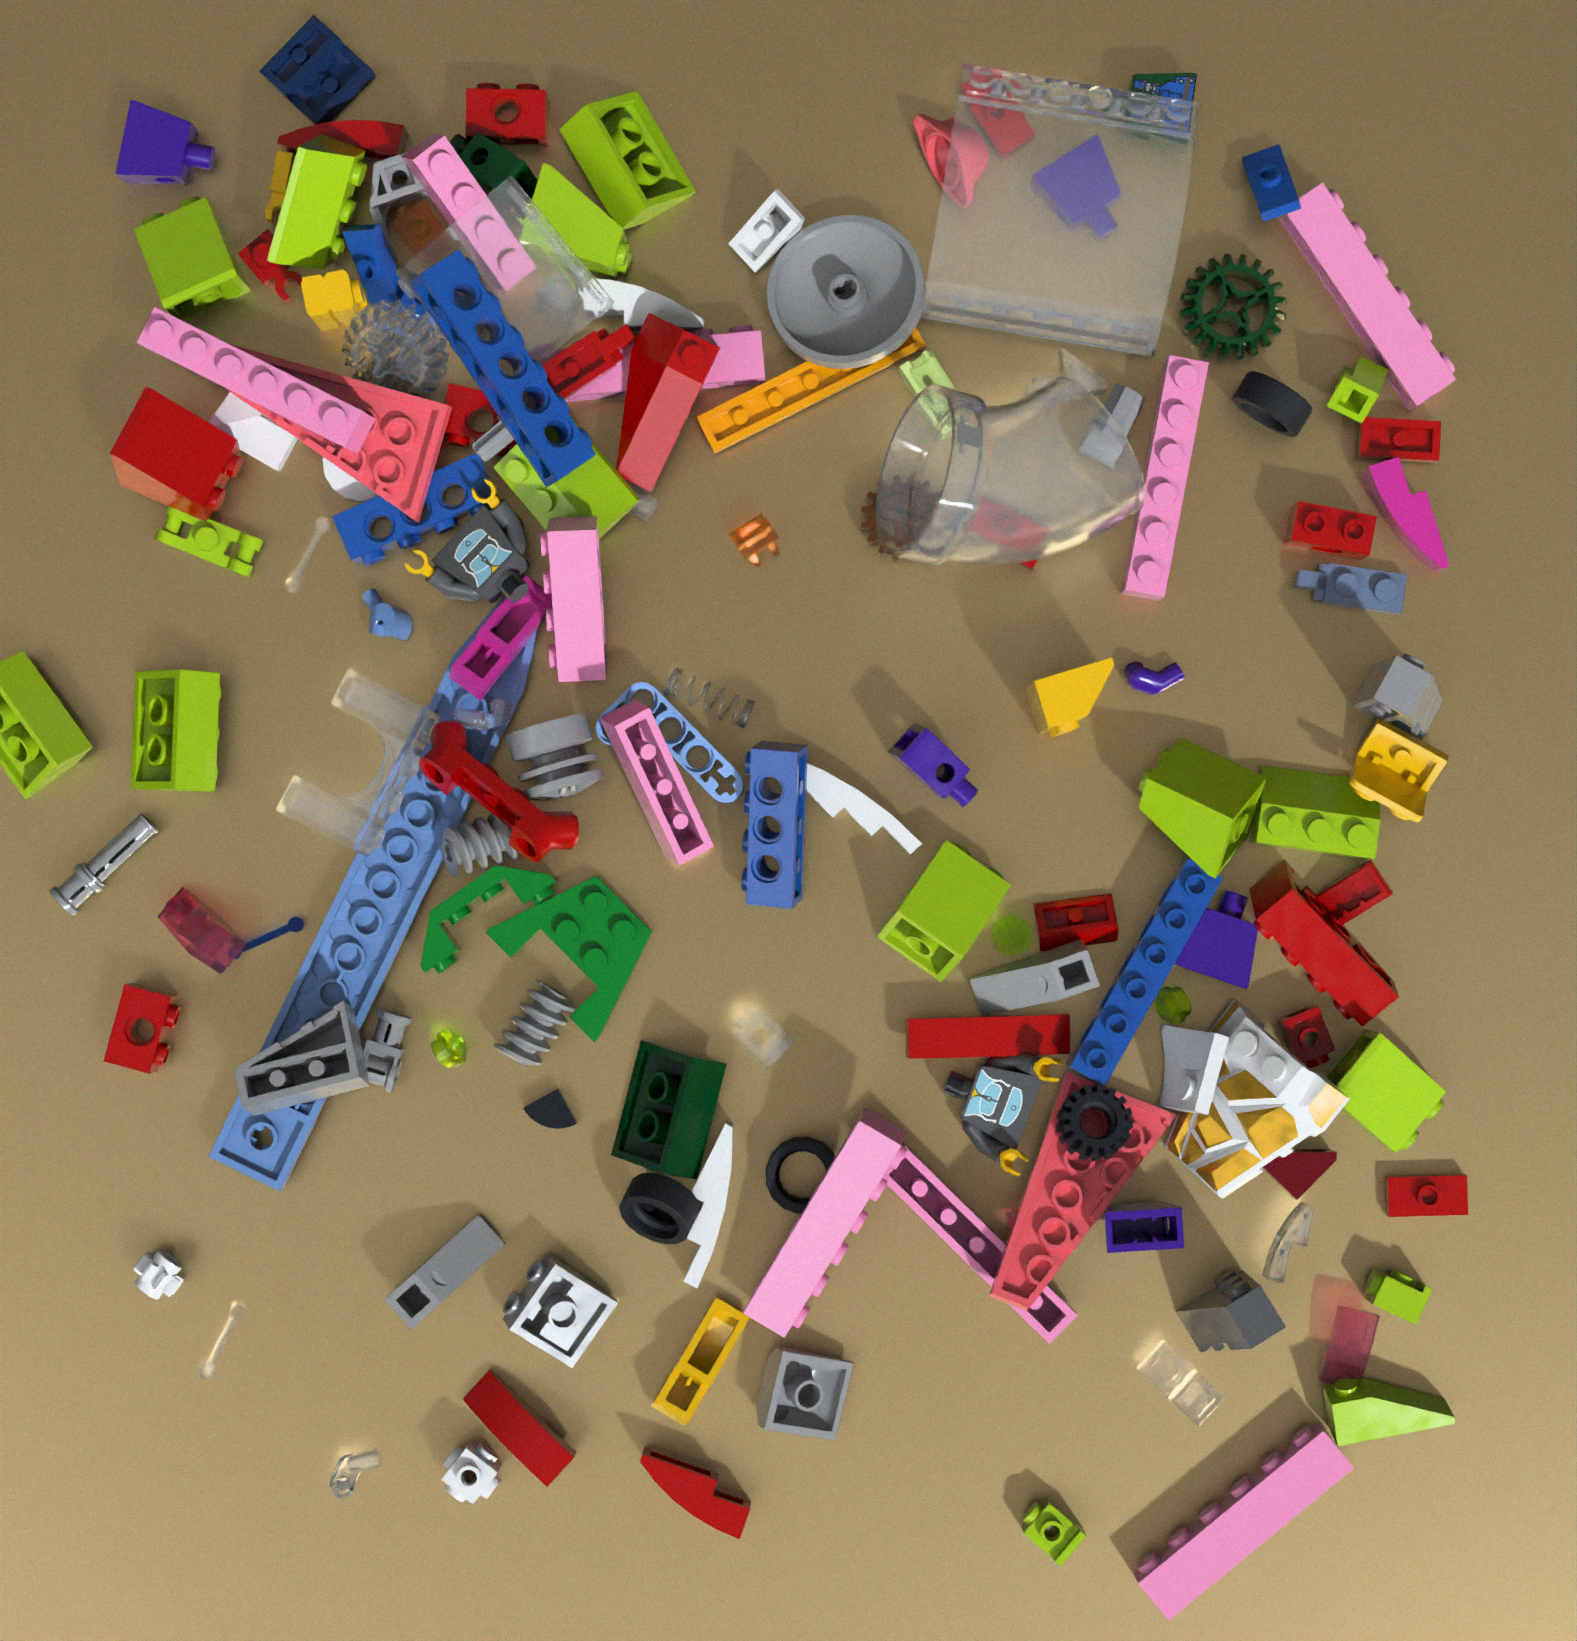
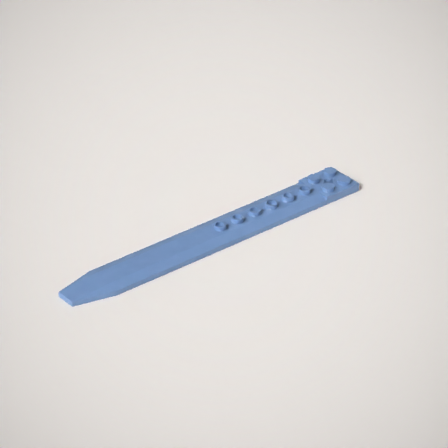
M505 595L454 654L260 1052L276 1042L281 1043L300 1031V1027L306 1023L314 1022L333 1010V1006L343 1000L354 1009L358 1031H360L444 859L442 851L443 830L449 826L458 829V825L461 824L473 799L459 786L446 795L422 773L419 767V760L432 749L430 732L434 726L442 721L453 720L459 722L466 727L468 753L482 764L489 765L526 690L538 628L481 701L449 678L452 665L476 638L478 630L507 598ZM238 1095L208 1157L278 1191H282L327 1097L253 1116L242 1108L240 1096ZM265 1127H268L271 1130L270 1136L274 1138L272 1145L265 1144L262 1149L256 1146L258 1139L253 1136L255 1130L262 1131Z

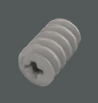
M494 814L489 815L487 821L481 817L473 820L472 825L468 822H462L458 825V829L452 826L446 827L442 834V851L450 874L453 877L458 876L459 864L463 866L467 873H471L473 871V860L475 859L479 866L485 869L488 867L487 856L491 855L497 865L501 864L502 851H506L511 860L516 859L517 851L508 845L512 829Z
M539 979L536 980L542 986V990L528 989L527 991L534 1000V1003L520 1002L518 1005L526 1014L525 1017L511 1016L510 1018L517 1027L516 1032L506 1029L502 1031V1034L509 1043L507 1045L500 1043L493 1045L501 1053L528 1067V1064L541 1066L542 1059L536 1051L549 1052L551 1047L544 1038L557 1039L559 1033L553 1024L564 1026L568 1022L561 1010L574 1012L576 1009L573 1002L566 995Z

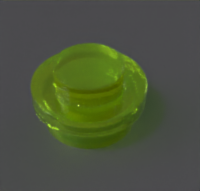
M1006 916L1000 919L994 926L992 933L993 942L996 948L1004 954H1021L1031 944V927L1021 917Z
M1177 986L1173 988L1164 987L1159 990L1155 1003L1159 1016L1164 1021H1168L1173 1025L1183 1023L1186 1016L1191 1014V1004L1186 993Z
M441 1030L436 1034V1039L431 1042V1049L436 1059L444 1067L461 1066L466 1062L465 1052H467V1047L457 1033Z

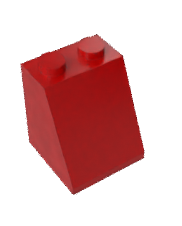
M147 386L143 390L110 452L120 486L207 522L212 511L217 512L222 506L226 495L224 488L230 477L235 478L238 475L243 463V456H241L237 439Z

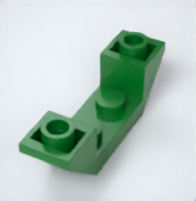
M495 865L433 908L429 914L420 965L424 973L435 969L437 974H440L458 961L454 954L459 952L461 947L444 925L446 921L449 920L453 926L472 913L468 907L479 898H482L485 903L504 890L501 883L505 880L522 904H527L532 900L535 906H537L555 893L551 886L558 882L557 878L552 874Z

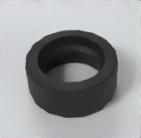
M1248 372L1232 397L1237 407L1249 417L1267 428L1289 437L1298 436L1312 413V406L1296 391L1260 372Z
M809 1136L793 1137L780 1143L771 1153L765 1169L766 1186L772 1199L783 1209L796 1214L802 1213L811 1197L797 1198L783 1189L779 1177L783 1161L791 1154L807 1151L815 1154L823 1162L827 1172L835 1158L834 1152L826 1144Z
M641 1173L634 1177L619 1206L622 1219L632 1230L640 1236L662 1244H678L686 1240L700 1212L698 1200L687 1187L668 1176L657 1173ZM654 1206H657V1207H659V1208L665 1210L666 1212H664V1211H662V1210H659V1209L655 1208Z

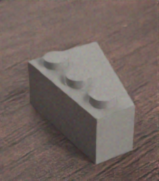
M1404 653L1402 657L1396 655L1373 664L1351 706L1375 719L1380 717L1422 740L1443 701L1433 675L1423 670L1425 663Z
M344 1000L333 1006V1010L314 1022L310 1021L300 1027V1031L281 1043L276 1042L234 1069L241 1106L244 1110L255 1116L370 1086L355 1012Z

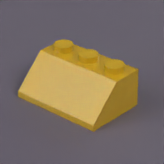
M1112 657L1035 680L1025 688L1039 734L1048 731L1050 738L1072 732L1080 727L1079 721L1088 716L1115 665Z

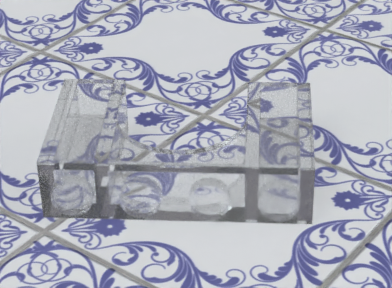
M349 668L330 704L369 723L378 732L383 743L384 760L377 778L366 789L358 793L336 795L293 775L276 810L369 857L372 850H376L383 841L385 835L383 828L390 815L395 814L403 801L402 791L407 781L414 778L419 771L420 756L426 744L431 743L433 727L439 723L441 715Z

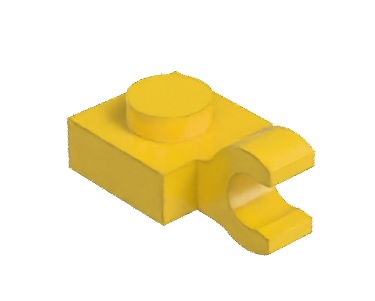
M277 150L270 185L271 199L265 209V217L269 223L274 222L275 213L282 207L295 159L293 153Z

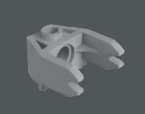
M408 152L374 163L369 203L370 217L373 224L381 225L394 262L397 261V256L386 227L389 209L424 196L429 197L401 158ZM398 177H402L407 182L399 186L393 181ZM445 219L452 240H458V236Z

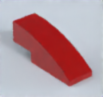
M345 120L316 124L280 135L277 145L283 152L293 153L296 156L299 145L323 134L366 150L365 157L384 160L405 152L409 134L405 126L400 124L371 120Z
M491 1369L463 1398V1401L496 1438L546 1487L552 1483L575 1457L576 1451L547 1425L548 1421Z
M644 1447L640 1463L672 1500L691 1515L716 1530L737 1539L741 1538L750 1512L751 1501L715 1489L719 1473Z

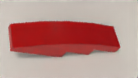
M1070 1014L905 1018L906 1058L1002 1057L1018 1056L1022 1053L1031 1055L1070 1054Z

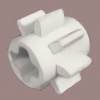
M161 1249L154 1256L147 1252L143 1254L133 1268L136 1273L140 1274L134 1283L142 1292L158 1300L163 1293L170 1297L184 1281V1278L178 1275L183 1266L175 1257Z

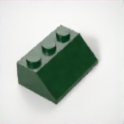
M641 1040L611 1155L664 1175L697 1180L727 1064L694 1053Z

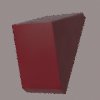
M1294 1149L1286 1157L1278 1156L1263 1166V1169L1291 1197L1298 1200L1337 1160V1152L1331 1149Z

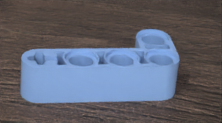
M645 682L633 684L598 718L595 728L599 739L608 746L613 747L610 739L604 734V727L600 718L631 702L633 696L638 691H649L654 698L650 710L659 729L662 722L669 718L676 719L681 723V734L676 739H664L672 757L718 802L724 804L733 803L742 795L744 783L739 772L651 684ZM700 746L708 750L710 758L706 766L697 769L688 764L687 755L692 748ZM717 761L723 764V767L717 769L723 778L728 779L733 776L736 779L733 783L736 791L731 796L727 792H724L721 796L717 794L716 790L719 788V784L712 776L709 777L707 782H704L701 776L706 775L713 769Z

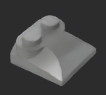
M789 1346L776 1347L767 1358L756 1402L758 1425L765 1430L835 1440L854 1363L848 1360L797 1351Z

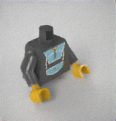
M484 478L483 480L491 488V495L483 498L474 487L472 488V495L477 502L488 503L490 509L488 510L483 505L432 559L436 564L434 567L428 564L427 555L420 550H413V552L423 558L424 565L421 569H412L405 562L404 565L409 573H422L426 576L425 581L450 599L476 602L484 598L488 602L494 603L504 594L511 602H518L529 590V585L520 577L530 564L524 555L528 547L524 523L504 498L499 499L496 496V484L491 479Z
M1026 1053L1019 1054L1018 1056L990 1057L986 1060L985 1064H977L972 1078L954 1071H950L943 1093L963 1100L958 1114L963 1119V1131L978 1151L1001 1164L1002 1169L1012 1175H1021L1013 1170L1012 1163L1015 1158L1020 1157L1027 1162L1029 1161L1028 1156L1018 1151L1017 1147L1042 1081L1057 1082L1060 1079L1051 1077L1048 1072L1051 1063L1062 1065V1061L1058 1058H1041Z

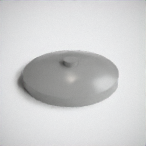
M862 215L833 216L817 221L802 229L786 243L778 254L771 268L767 284V304L770 317L784 343L801 358L819 366L835 369H851L866 366L885 358L898 349L915 329L921 317L926 296L925 277L922 266L910 242L891 225Z

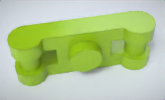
M167 506L164 514L168 516L163 528H158L154 537L155 540L243 576H250L253 568L250 565L255 551H260L263 540L211 519L205 522ZM182 521L192 525L187 539L177 536ZM232 541L240 544L235 559L226 556Z

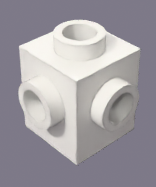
M470 1440L463 1450L456 1446L442 1464L448 1469L441 1479L447 1484L445 1486L446 1491L460 1502H464L467 1499L470 1503L474 1504L480 1495L487 1499L501 1481L496 1476L502 1465L497 1460V1454L485 1444H476L473 1440ZM465 1470L474 1471L477 1480L473 1482L463 1472Z

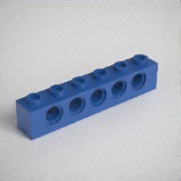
M458 249L419 274L410 285L547 488L596 455L592 449V441L585 430L577 427L569 415L570 409L565 399L561 395L555 394L547 382V374L543 366L537 360L532 359L525 349L521 333L516 327L509 325L501 313L502 308L497 297L492 292L487 291L479 280V273L475 264L470 258L464 257ZM453 291H459L465 295L468 302L467 307L456 303ZM477 325L484 326L489 331L490 341H484L478 336L476 331ZM500 359H504L511 364L513 368L512 376L503 373L499 366ZM523 393L533 397L536 404L535 410H531L524 405L522 400ZM546 427L554 429L557 433V444L551 443L545 435Z
M1189 858L1181 860L1066 1065L1105 1087L1223 879L1218 875L1216 878L1207 875Z

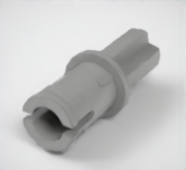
M528 395L523 403L527 408L535 410V400L531 395ZM499 416L497 417L498 422L471 445L477 456L484 462L489 461L514 440Z

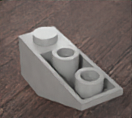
M1081 939L969 978L982 1016L1062 1000L1100 986L1088 950Z
M479 1214L384 1300L406 1325L412 1329L504 1246L505 1242Z

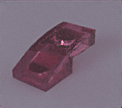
M1338 1305L1330 1342L1326 1341L1318 1381L1333 1384L1343 1378L1359 1379L1363 1377L1380 1317L1378 1314Z

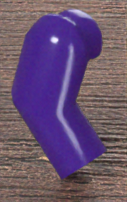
M1138 661L1129 663L1124 669L1127 684L1132 689L1149 695L1159 694L1185 679L1181 668L1176 662L1158 672L1143 667V664Z

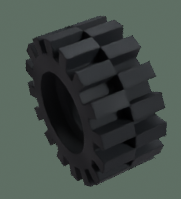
M1097 1084L1094 1088L1086 1085L1079 1091L1077 1089L1061 1105L1062 1108L1058 1111L1056 1117L1059 1119V1122L1056 1124V1132L1061 1131L1062 1134L1059 1138L1061 1144L1066 1142L1069 1145L1067 1151L1071 1155L1074 1152L1079 1153L1078 1159L1084 1161L1088 1157L1092 1159V1162L1099 1161L1103 1157L1105 1159L1111 1157L1128 1141L1131 1135L1129 1131L1133 1128V1121H1129V1117L1132 1115L1131 1108L1125 1109L1123 1105L1127 1100L1123 1095L1118 1099L1114 1095L1117 1090L1111 1087L1107 1091L1103 1090L1104 1085ZM1098 1109L1106 1115L1109 1127L1104 1136L1092 1137L1083 1131L1080 1125V1116L1084 1110Z

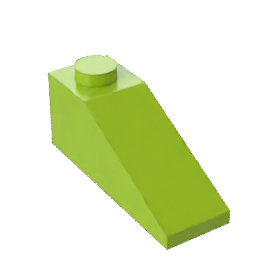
M1343 1378L1333 1384L1323 1385L1328 1427L1338 1447L1455 1424V1417L1443 1397L1364 1378Z

